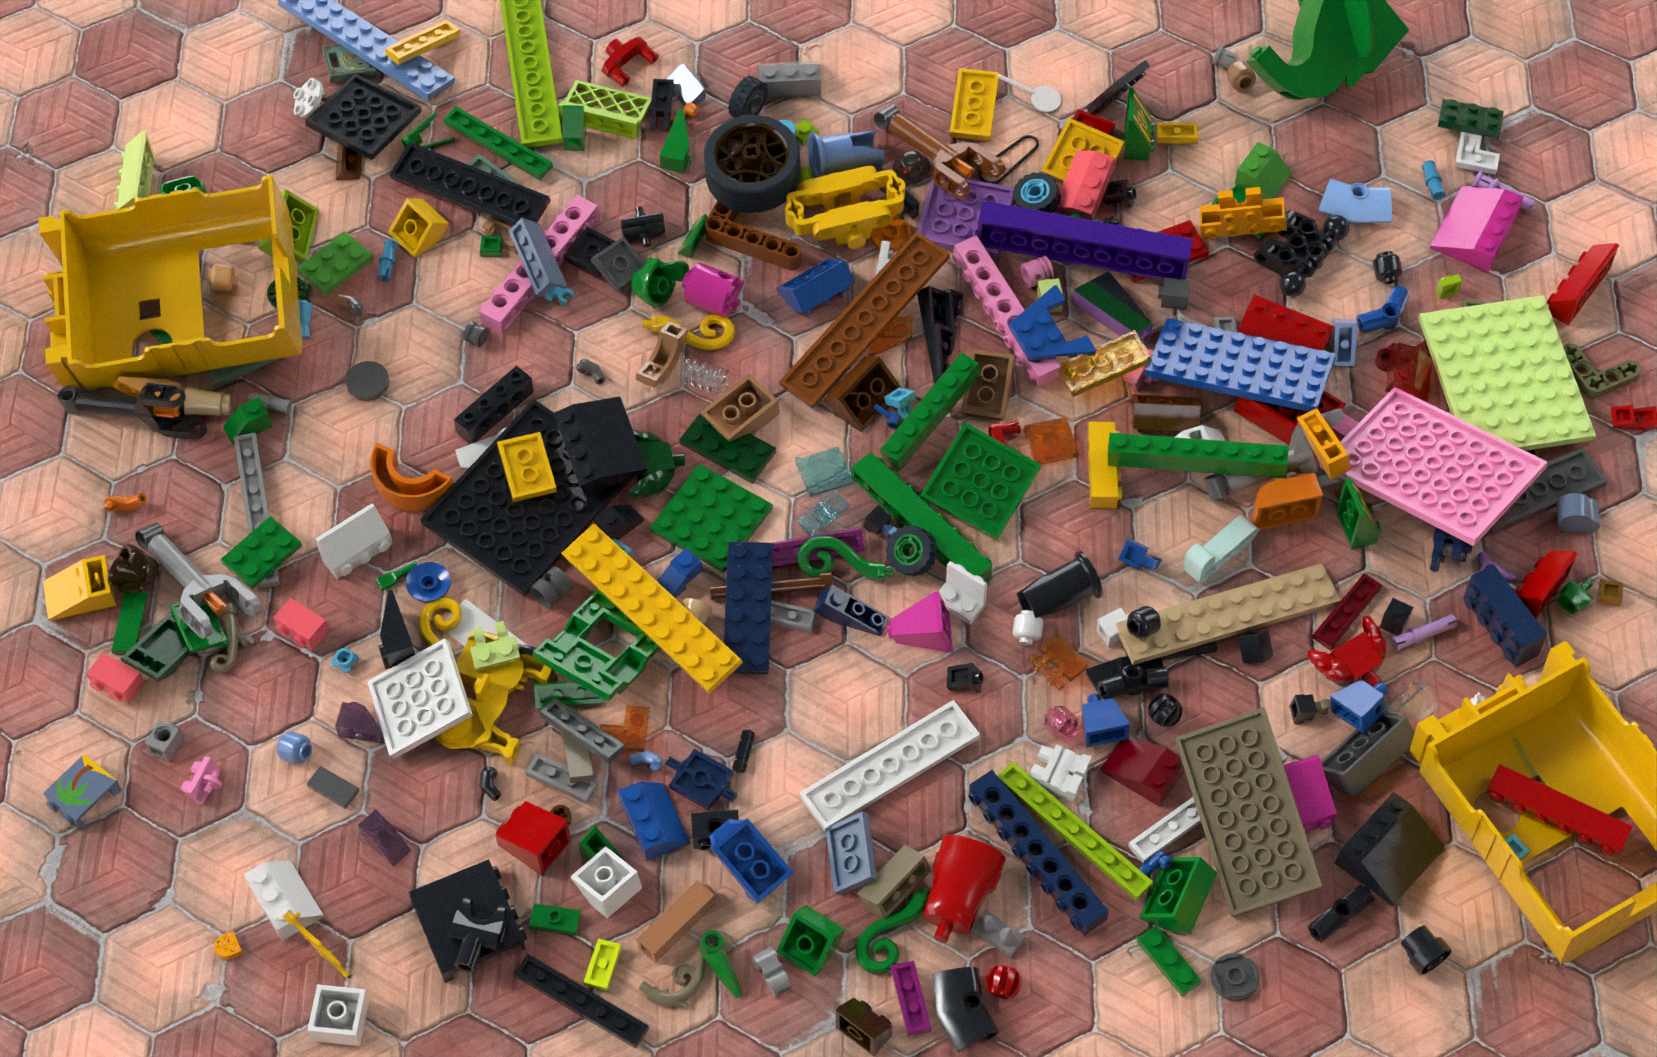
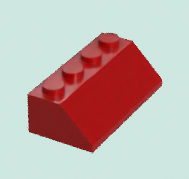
M1619 244L1592 245L1588 252L1584 251L1578 260L1579 264L1572 266L1568 273V279H1562L1557 288L1559 291L1556 294L1552 293L1547 301L1552 317L1568 326L1610 271L1620 246Z
M1254 294L1238 332L1325 351L1330 342L1334 326Z

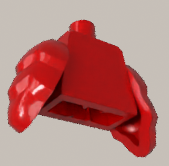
M1363 616L1362 633L1336 648L1330 654L1310 649L1307 656L1315 666V669L1323 673L1330 681L1340 684H1353L1359 680H1364L1373 687L1377 683L1382 682L1375 672L1379 670L1386 655V640L1382 637L1380 627L1376 625L1370 616Z

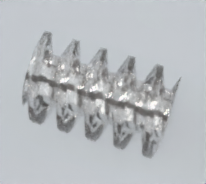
M687 357L681 373L682 382L685 385L691 384L692 387L699 386L702 390L706 388L708 392L715 391L716 394L720 395L727 386L729 369L725 374H723V367H719L717 372H715V365L712 364L707 369V362H703L701 367H699V360L696 359L691 364V358Z

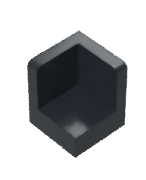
M1268 629L1248 631L1238 636L1243 663L1264 662L1273 656Z

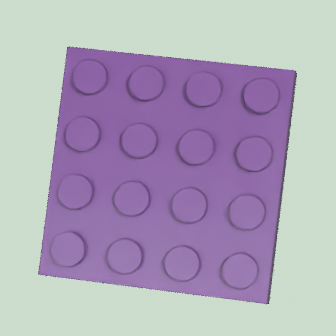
M932 177L917 231L939 247L954 250V245L977 235L978 219L983 201L1011 206L1014 188L966 179L970 187V194L959 200L933 183ZM959 185L960 191L964 193L962 187ZM984 247L991 258L997 259L999 250Z

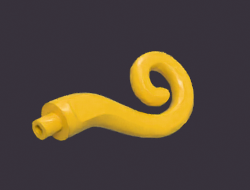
M711 314L701 321L700 331L704 337L715 339L701 338L688 330L685 343L701 350H718L730 344L735 336V328L729 318ZM651 316V320H643V328H651V332L657 333L669 321L682 327L684 326L666 316ZM712 324L721 325L724 328L723 335L715 338L716 331L710 329L709 326Z
M442 597L437 601L429 602L421 611L419 632L428 647L440 641L431 630V619L435 612L441 609H449L452 612V617L446 621L443 620L440 614L434 617L435 627L443 631L454 629L462 619L460 605L449 597Z

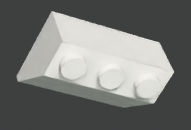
M373 503L316 538L321 559L336 579L348 575L354 568L367 563L373 556L386 551L393 544L391 534Z
M290 860L264 862L243 874L249 888L281 941L299 932L293 924L290 925L282 917L288 910L294 915L297 912L301 914L297 921L304 928L324 917Z

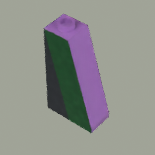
M1109 271L1074 289L1072 302L1077 307L1134 346L1140 342L1144 343L1151 337L1153 324Z

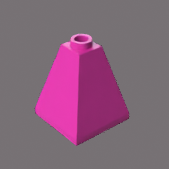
M939 591L933 592L891 618V625H887L889 638H893L897 644L953 652L950 612Z

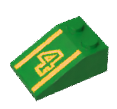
M1129 88L1124 125V159L1149 160L1150 152H1154V140H1151V136H1154V123H1151V115L1135 89Z
M1347 477L1344 481L1336 514L1352 550L1376 544L1379 534H1381V527L1379 522L1375 521L1373 517L1372 505L1367 503L1364 494L1352 479Z

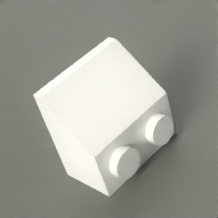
M604 847L571 876L572 881L588 902L606 918H609L642 889L638 872L607 847Z

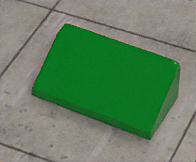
M706 214L694 222L678 250L679 255L690 259L693 257L706 234L705 222L708 218Z

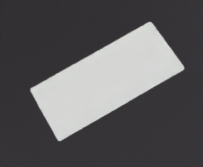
M467 599L460 604L462 619L459 625L452 630L445 631L464 647L468 641V636L473 633L472 629L482 627L484 632L497 634L496 621ZM452 613L445 619V621L449 620L452 617ZM507 630L508 637L515 636ZM516 637L518 644L527 645Z

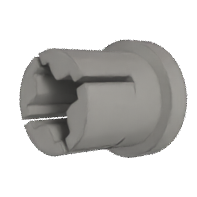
M1220 45L1212 64H1219L1229 68L1235 63L1238 54L1223 49L1224 46Z

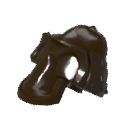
M125 544L110 568L108 584L117 585L118 590L123 594L141 593L144 591L145 585L154 582L158 577V563L153 557L148 556L144 551L133 546V544Z

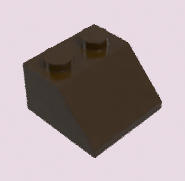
M852 998L836 1009V1028L873 1057L892 1036L893 1026H891L889 1019L883 1015L878 1016L872 1011L871 1006L863 1000L858 1001L856 998Z

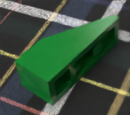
M679 108L659 157L660 168L684 174L687 166L690 167L693 155L690 154L684 111Z

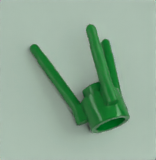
M433 113L416 129L401 138L405 148L409 142L421 146L420 144L423 143V140L419 134L431 125L430 122L437 116V113ZM455 137L426 144L422 147L429 149L455 141Z

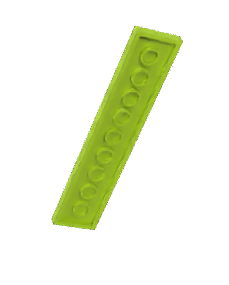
M500 0L521 144L531 148L563 143L541 0Z

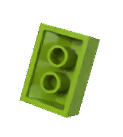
M285 189L281 194L286 201L291 217L295 261L304 262L307 260L319 209ZM271 239L260 240L258 249L273 257Z

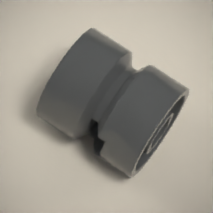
M552 567L544 575V579H539L530 587V591L542 606L550 609L559 601V596L564 597L573 588V584L561 569Z

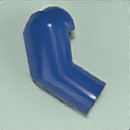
M1158 852L1138 869L1148 877L1160 866L1167 868L1171 864V858L1165 852Z

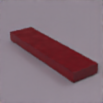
M1363 573L1314 632L1312 639L1331 651L1380 592L1383 585Z

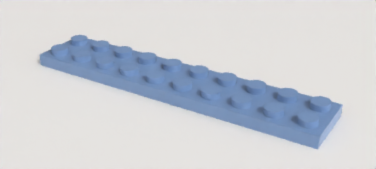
M278 0V6L336 43L341 44L353 54L427 101L455 83L454 76L421 55L399 65L385 55V49L399 41L334 0Z

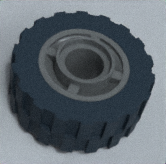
M750 75L744 77L735 87L729 100L728 112L730 116L737 118L744 115H759L768 96L767 84Z

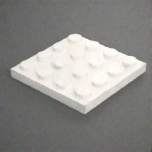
M445 638L367 681L389 756L393 759L473 716L450 643Z

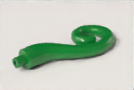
M831 536L813 537L807 540L798 551V564L801 570L810 577H818L820 572L823 571L832 572L834 567L833 556L827 551H820L817 554L818 558L825 563L822 568L817 569L810 564V553L817 548L835 550L859 574L866 578L884 581L885 577H894V568H885V563L866 561L846 543Z
M922 887L919 893L914 892L902 910L890 914L885 920L881 918L875 921L862 932L856 944L855 955L859 965L865 971L872 974H883L890 971L891 965L897 964L899 949L892 940L879 939L872 946L874 953H879L884 949L889 952V957L882 962H875L870 959L868 947L871 941L880 933L918 919L924 913L928 896L931 893L929 889Z

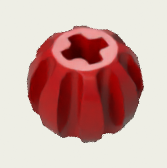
M996 965L989 970L986 976L987 990L993 996L1011 999L1021 989L1022 978L1020 972L1015 968Z

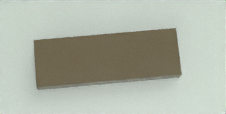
M561 732L570 783L592 781L593 771L589 750Z

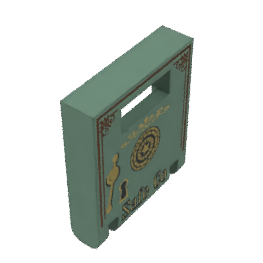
M341 44L322 46L330 83L347 81L355 73L364 78L378 76L377 68L353 54ZM338 59L339 67L332 68L331 62H336Z

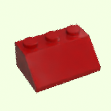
M1550 550L1545 557L1540 556L1534 565L1535 571L1533 573L1529 571L1522 581L1524 583L1522 588L1517 587L1515 589V593L1535 619H1537L1569 576L1578 555L1575 551Z

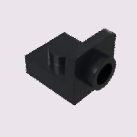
M1128 179L1109 182L1102 200L1105 204L1125 201L1128 208H1131L1134 205V199L1137 197L1136 189L1132 187Z
M973 663L947 667V688L950 691L972 688L976 693L981 692L984 676L982 671Z

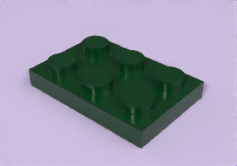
M1443 99L1437 127L1499 139L1504 111L1495 107L1487 108L1474 103L1467 104L1454 99Z

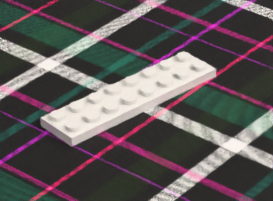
M952 700L801 791L799 797L824 832H826L831 825L855 815L980 738V733L956 702Z

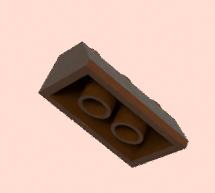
M866 356L824 400L836 416L862 432L880 413L874 409V406L878 404L884 409L887 406L884 397L902 387L880 356Z
M1132 394V427L1137 429V432L1148 433L1150 430H1159V433L1170 434L1172 431L1182 432L1200 425L1201 405L1198 397Z

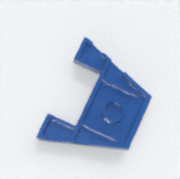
M1057 285L1049 289L1009 323V329L1028 361L1056 359L1058 356L1072 358L1081 354H1087V356L1096 354V348L1088 335L1067 342L1048 312L1065 304L1066 299Z

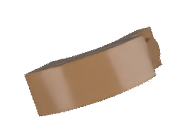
M669 321L659 331L656 347L649 360L636 373V380L654 388L659 383L664 384L678 362L688 329Z

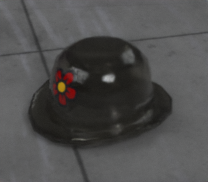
M910 150L904 152L895 160L892 171L905 182V185H914L921 182L929 174L931 164L921 153Z

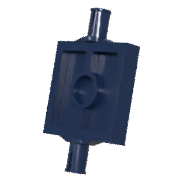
M696 749L682 762L671 756L668 757L665 765L676 770L675 777L669 784V789L708 811L721 796L731 802H734L738 794L727 788L728 782L734 775L732 769Z

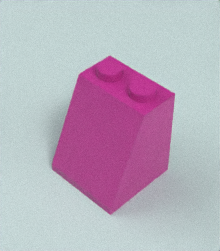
M1319 755L1284 764L1306 834L1317 828L1320 830L1329 828L1334 823L1337 813Z

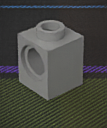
M159 720L145 741V745L150 754L169 762L184 739L177 725L171 722L164 723ZM170 737L167 741H162V739Z

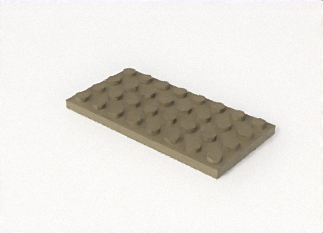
M1262 707L1175 737L1231 917L1324 888L1266 709Z

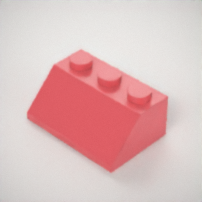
M1076 151L1060 191L1061 198L1057 210L1072 215L1080 213L1084 219L1094 220L1116 166L1114 157L1097 151Z

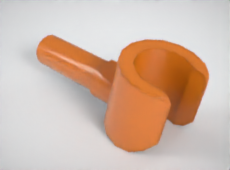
M691 102L687 103L683 110L684 116L689 115L695 118L699 114L698 107ZM676 116L670 119L672 123L674 122Z

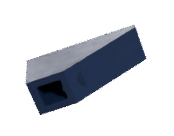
M832 584L820 592L813 612L831 622L877 636L882 635L889 617Z

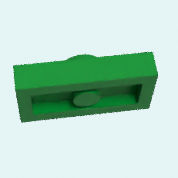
M534 903L529 928L577 936L582 915L581 910Z

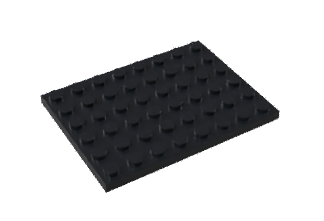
M533 399L420 521L423 526L525 597L530 592V587L551 569L561 558V553L590 526L594 518L609 505L632 478L586 496L579 487L554 412ZM540 432L557 492L513 502L497 442Z

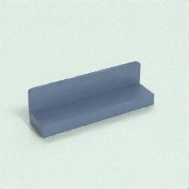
M521 218L508 232L536 295L543 297L553 286L565 289L567 287L566 281L540 224Z

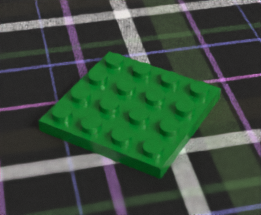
M964 423L922 491L920 498L927 500L928 503L997 541L1042 465L973 426Z
M699 463L649 528L653 534L682 550L687 548L699 560L724 573L727 569L728 541L748 542L773 509V504Z

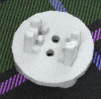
M310 78L302 88L295 90L293 95L294 99H296L294 114L301 118H307L321 106L319 104L322 97H324L323 86L318 80Z

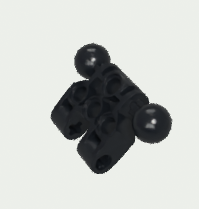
M1288 210L1286 212L1287 230L1277 232L1280 236L1286 238L1287 242L1282 243L1272 238H1266L1255 251L1254 259L1259 264L1282 275L1279 284L1281 291L1286 296L1296 297L1301 295L1307 286L1305 278L1312 277L1315 271L1323 266L1324 260L1335 246L1333 241L1342 240L1347 236L1350 227L1348 220L1342 215L1329 216L1323 224V234L1318 231L1314 219Z

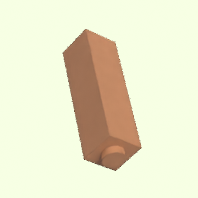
M697 880L637 938L638 949L656 963L716 904L714 890L708 884L703 885Z

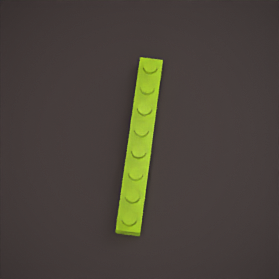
M1013 761L997 775L1017 799L1135 901L1153 885L1151 879Z

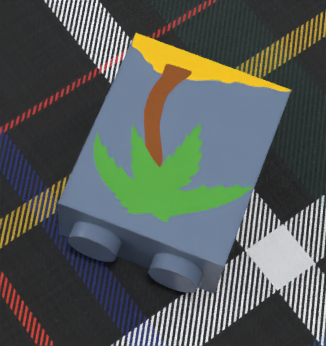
M83 754L43 794L47 799L45 804L54 813L59 811L63 815L62 819L69 826L76 825L82 830L84 825L80 818L108 791L113 796H116L122 790L114 777L87 755Z

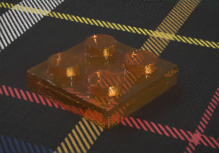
M1067 417L1024 425L1025 435L1033 460L1043 465L1078 457V450Z

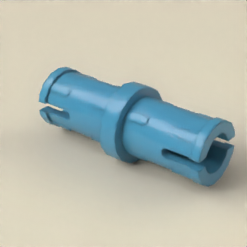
M1425 161L1421 166L1426 177L1425 184L1430 189L1432 199L1440 200L1445 195L1441 185V176L1437 173L1434 161Z
M392 239L385 240L383 253L379 257L380 267L377 279L380 281L383 276L382 282L390 281L392 267L396 264L395 254L398 243L394 241L392 245Z

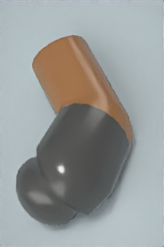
M338 295V305L351 307V315L361 316L363 304L358 298Z

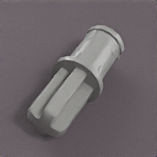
M250 393L247 398V402L260 397L268 412L274 410L289 414L292 406L291 400L275 398L272 394L265 396Z

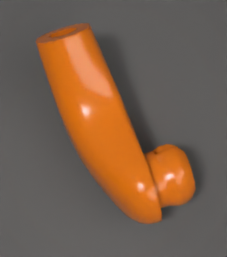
M143 493L134 496H109L104 500V509L110 513L116 509L131 512L147 502V497Z

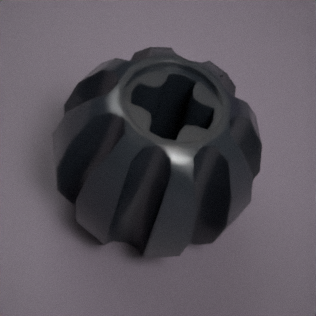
M1167 693L1156 695L1148 705L1150 718L1162 727L1174 726L1182 716L1183 708L1181 703Z

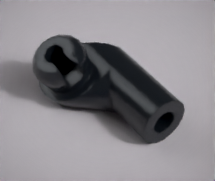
M486 767L480 774V788L492 801H496L502 794L493 785L497 770L494 767Z

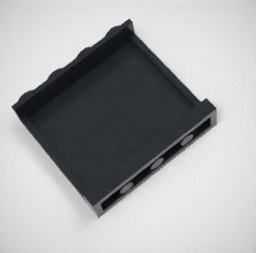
M489 859L408 892L445 983L454 979L452 973L460 971L459 968L455 967L454 963L462 942L451 940L449 934L455 914L465 897L473 899L471 913L477 920L489 919L500 905L507 907L506 926L499 949L495 951L483 948L478 963L517 946H521L522 950H526L524 941L528 938L523 926H517L515 920H518L519 917L514 906L509 907L507 900L510 899L507 888L506 886H500L498 881L502 879L497 866L492 867Z

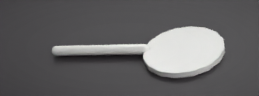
M997 75L999 79L1031 93V102L1039 111L1045 113L1053 112L1060 106V94L1052 87L1039 86L1032 90L1003 75Z

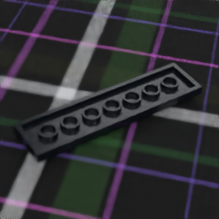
M409 142L389 174L392 180L511 227L521 218L538 223L551 201L548 195L412 142Z

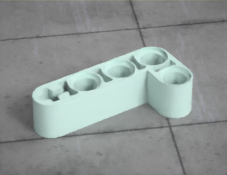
M1239 515L1204 546L1199 543L1194 544L1185 555L1183 570L1199 584L1203 583L1250 543L1258 534L1259 528L1244 515Z

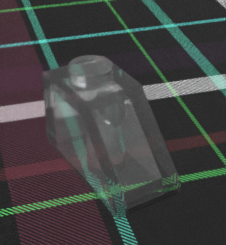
M1413 681L1382 709L1384 713L1424 720L1433 715V712L1440 705L1429 684Z

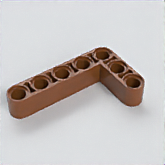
M719 201L716 202L705 222L706 238L709 242L788 270H796L801 266V247L798 244L734 222L739 211L730 209Z

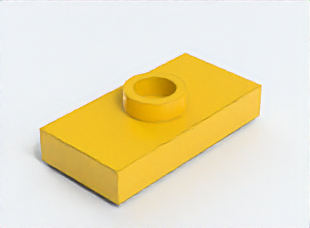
M1156 123L1157 143L1198 144V124Z

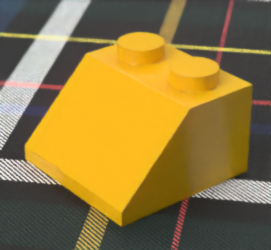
M407 198L388 233L413 257H417L440 241L449 223L424 199Z

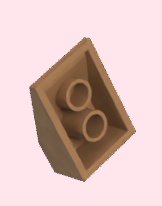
M971 349L970 358L979 363L981 375L964 394L961 413L1004 419L1017 358L1012 354Z
M750 374L700 412V415L729 442L764 427L780 414L778 400Z

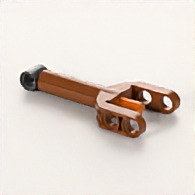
M893 104L874 114V122L880 129L889 127L892 133L933 160V183L956 199L962 200L970 194V187L966 179L954 172L956 170L968 179L971 178L975 169L966 164L965 161L990 178H998L1006 171L1003 161L979 144L962 142L947 145L902 115L898 107ZM977 154L982 157L983 162L979 160ZM993 164L997 167L998 172L994 170ZM959 185L962 187L964 193L960 191Z

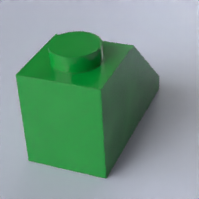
M563 105L562 138L564 150L585 151L587 131L584 106Z
M260 397L240 405L223 428L230 442L234 445V436L254 432L258 434L271 428L272 424Z

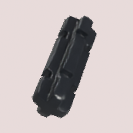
M743 730L740 739L742 741H739L735 755L737 760H734L732 766L736 773H744L746 771L747 763L745 762L749 760L752 749L751 743H753L755 733L752 730Z

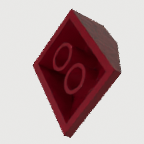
M1129 736V739L1122 740L1117 744L1100 768V771L1160 807L1183 774L1184 766L1181 756L1168 748Z

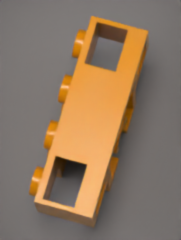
M1260 187L1245 188L1246 201L1238 203L1233 197V190L1218 191L1219 204L1200 206L1202 238L1214 239L1216 237H1234L1244 234L1287 230L1284 197L1262 199Z

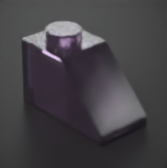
M342 702L335 725L338 737L384 744L382 730L365 705L358 702Z
M376 809L358 824L361 836L392 866H395L411 852L394 827Z

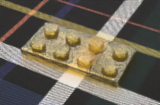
M1136 330L1095 347L1096 354L1093 356H1087V354L1077 355V357L1059 363V365L1061 366L1060 375L1072 397H1075L1152 362V359Z

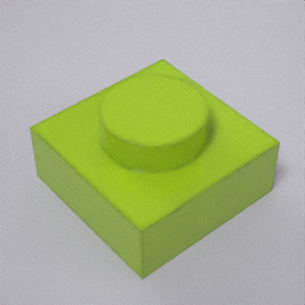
M806 118L795 125L796 139L803 146L808 143L810 133L816 132L819 136V130Z
M1459 274L1445 276L1439 280L1436 289L1439 299L1459 292L1462 283Z

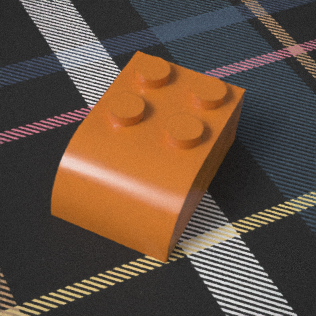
M1302 473L1287 479L1279 478L1263 485L1256 496L1251 522L1259 530L1317 518L1323 493L1315 473Z

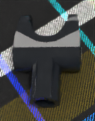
M468 897L463 899L455 914L449 934L451 940L462 942L454 963L455 967L465 972H475L483 948L495 951L499 949L506 926L507 907L500 905L489 919L477 920L471 913L473 899Z

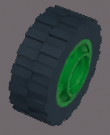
M906 525L896 529L897 531L892 533L887 541L886 558L890 562L889 565L895 571L910 576L923 575L924 572H928L931 566H934L935 559L938 556V545H936L935 538L926 529L913 525ZM914 546V553L910 556L909 550Z

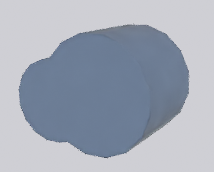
M1571 493L1561 496L1556 501L1558 526L1561 530L1588 533L1600 528L1598 502L1596 500L1590 499L1584 494Z

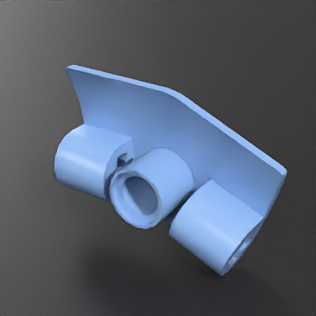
M1330 178L1318 211L1330 216L1342 215L1352 223H1391L1392 204L1390 188L1367 187L1362 183L1350 185Z

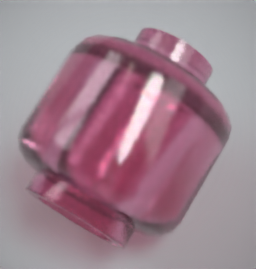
M1063 705L1053 706L1046 712L1044 726L1056 739L1072 738L1077 733L1079 720L1067 707Z

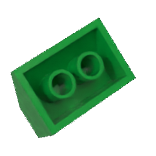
M1170 857L1171 864L1167 868L1161 867L1139 918L1171 933L1191 934L1217 872L1201 857Z

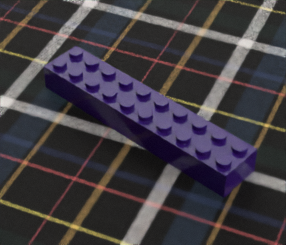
M983 201L977 237L986 248L1040 258L1047 256L1050 260L1163 281L1164 278L1186 280L1193 239L1184 236H1173L1162 232L1157 233L1140 228L1135 229Z

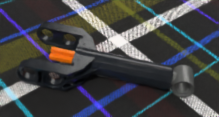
M147 383L137 397L89 391L77 393L74 387L66 386L57 395L58 400L69 414L84 412L138 418L151 429L167 437L195 440L202 438L207 433V426L198 417L179 415L178 406L183 404L186 399L184 391L179 386ZM159 391H160L161 393H160V395L157 397V396L155 395V392H159ZM180 394L178 399L170 400L173 395ZM182 423L178 429L172 430L175 424ZM201 425L198 431L191 432L194 426Z

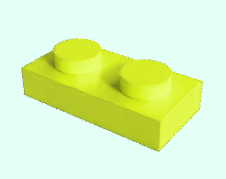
M598 938L583 982L584 986L608 991L622 949L621 944Z

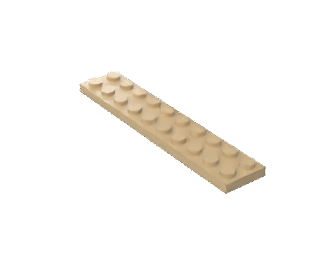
M1321 563L1158 610L1157 612L1161 619L1160 630L1144 639L1136 638L1130 634L1127 629V620L1117 622L1116 628L1132 665L1330 608L1338 605L1341 600Z

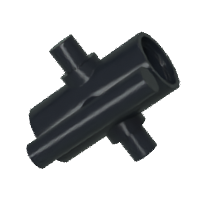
M638 206L635 208L636 215L634 217L621 219L622 234L627 240L639 238L642 241L643 247L651 246V235L665 233L663 212L646 214L643 207Z

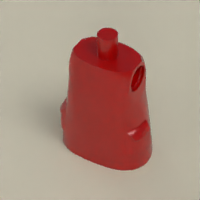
M947 834L942 837L939 852H936L934 864L932 865L934 872L933 887L923 914L927 922L937 926L934 935L935 940L947 943L951 931L960 934L970 933L986 897L996 890L1002 876L1001 871L1006 858L1001 851L981 841L960 835Z

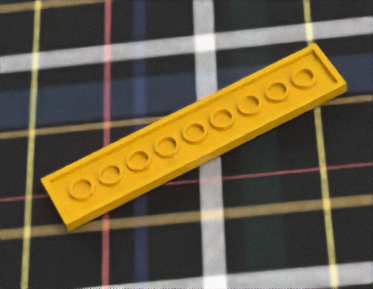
M596 524L591 525L561 553L573 567L708 694L716 689L743 663L732 650Z

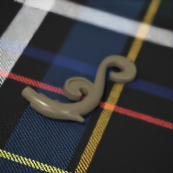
M715 930L722 935V946L727 955H729L733 949L731 937L724 931ZM699 950L696 968L686 962L677 964L673 968L672 978L676 984L685 985L686 980L684 977H691L689 984L678 992L667 993L668 989L659 990L656 987L653 988L645 981L640 985L639 989L647 995L646 998L656 1005L663 1007H688L689 1004L685 1001L689 1000L700 987L704 977L706 960Z

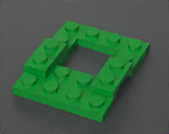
M597 589L572 613L561 633L553 640L547 638L533 651L532 658L609 702L617 693L621 695L646 669L647 662L661 648ZM602 618L637 637L617 658L585 641L590 635V630Z

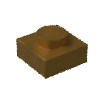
M1600 579L1597 603L1620 606L1623 596V582Z

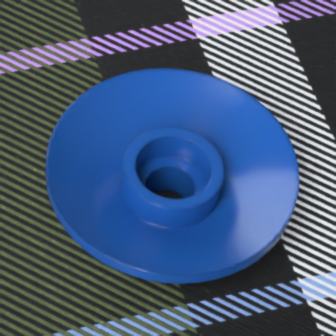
M424 562L416 565L406 577V589L409 595L420 602L439 600L448 592L451 585L448 570L435 562Z

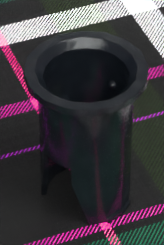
M1077 551L1074 554L1073 560L1047 572L1046 575L1036 579L1019 591L1017 597L1022 609L1033 611L1034 617L1038 618L1066 609L1090 596H1095L1098 599L1103 596L1101 581L1088 557L1082 551Z

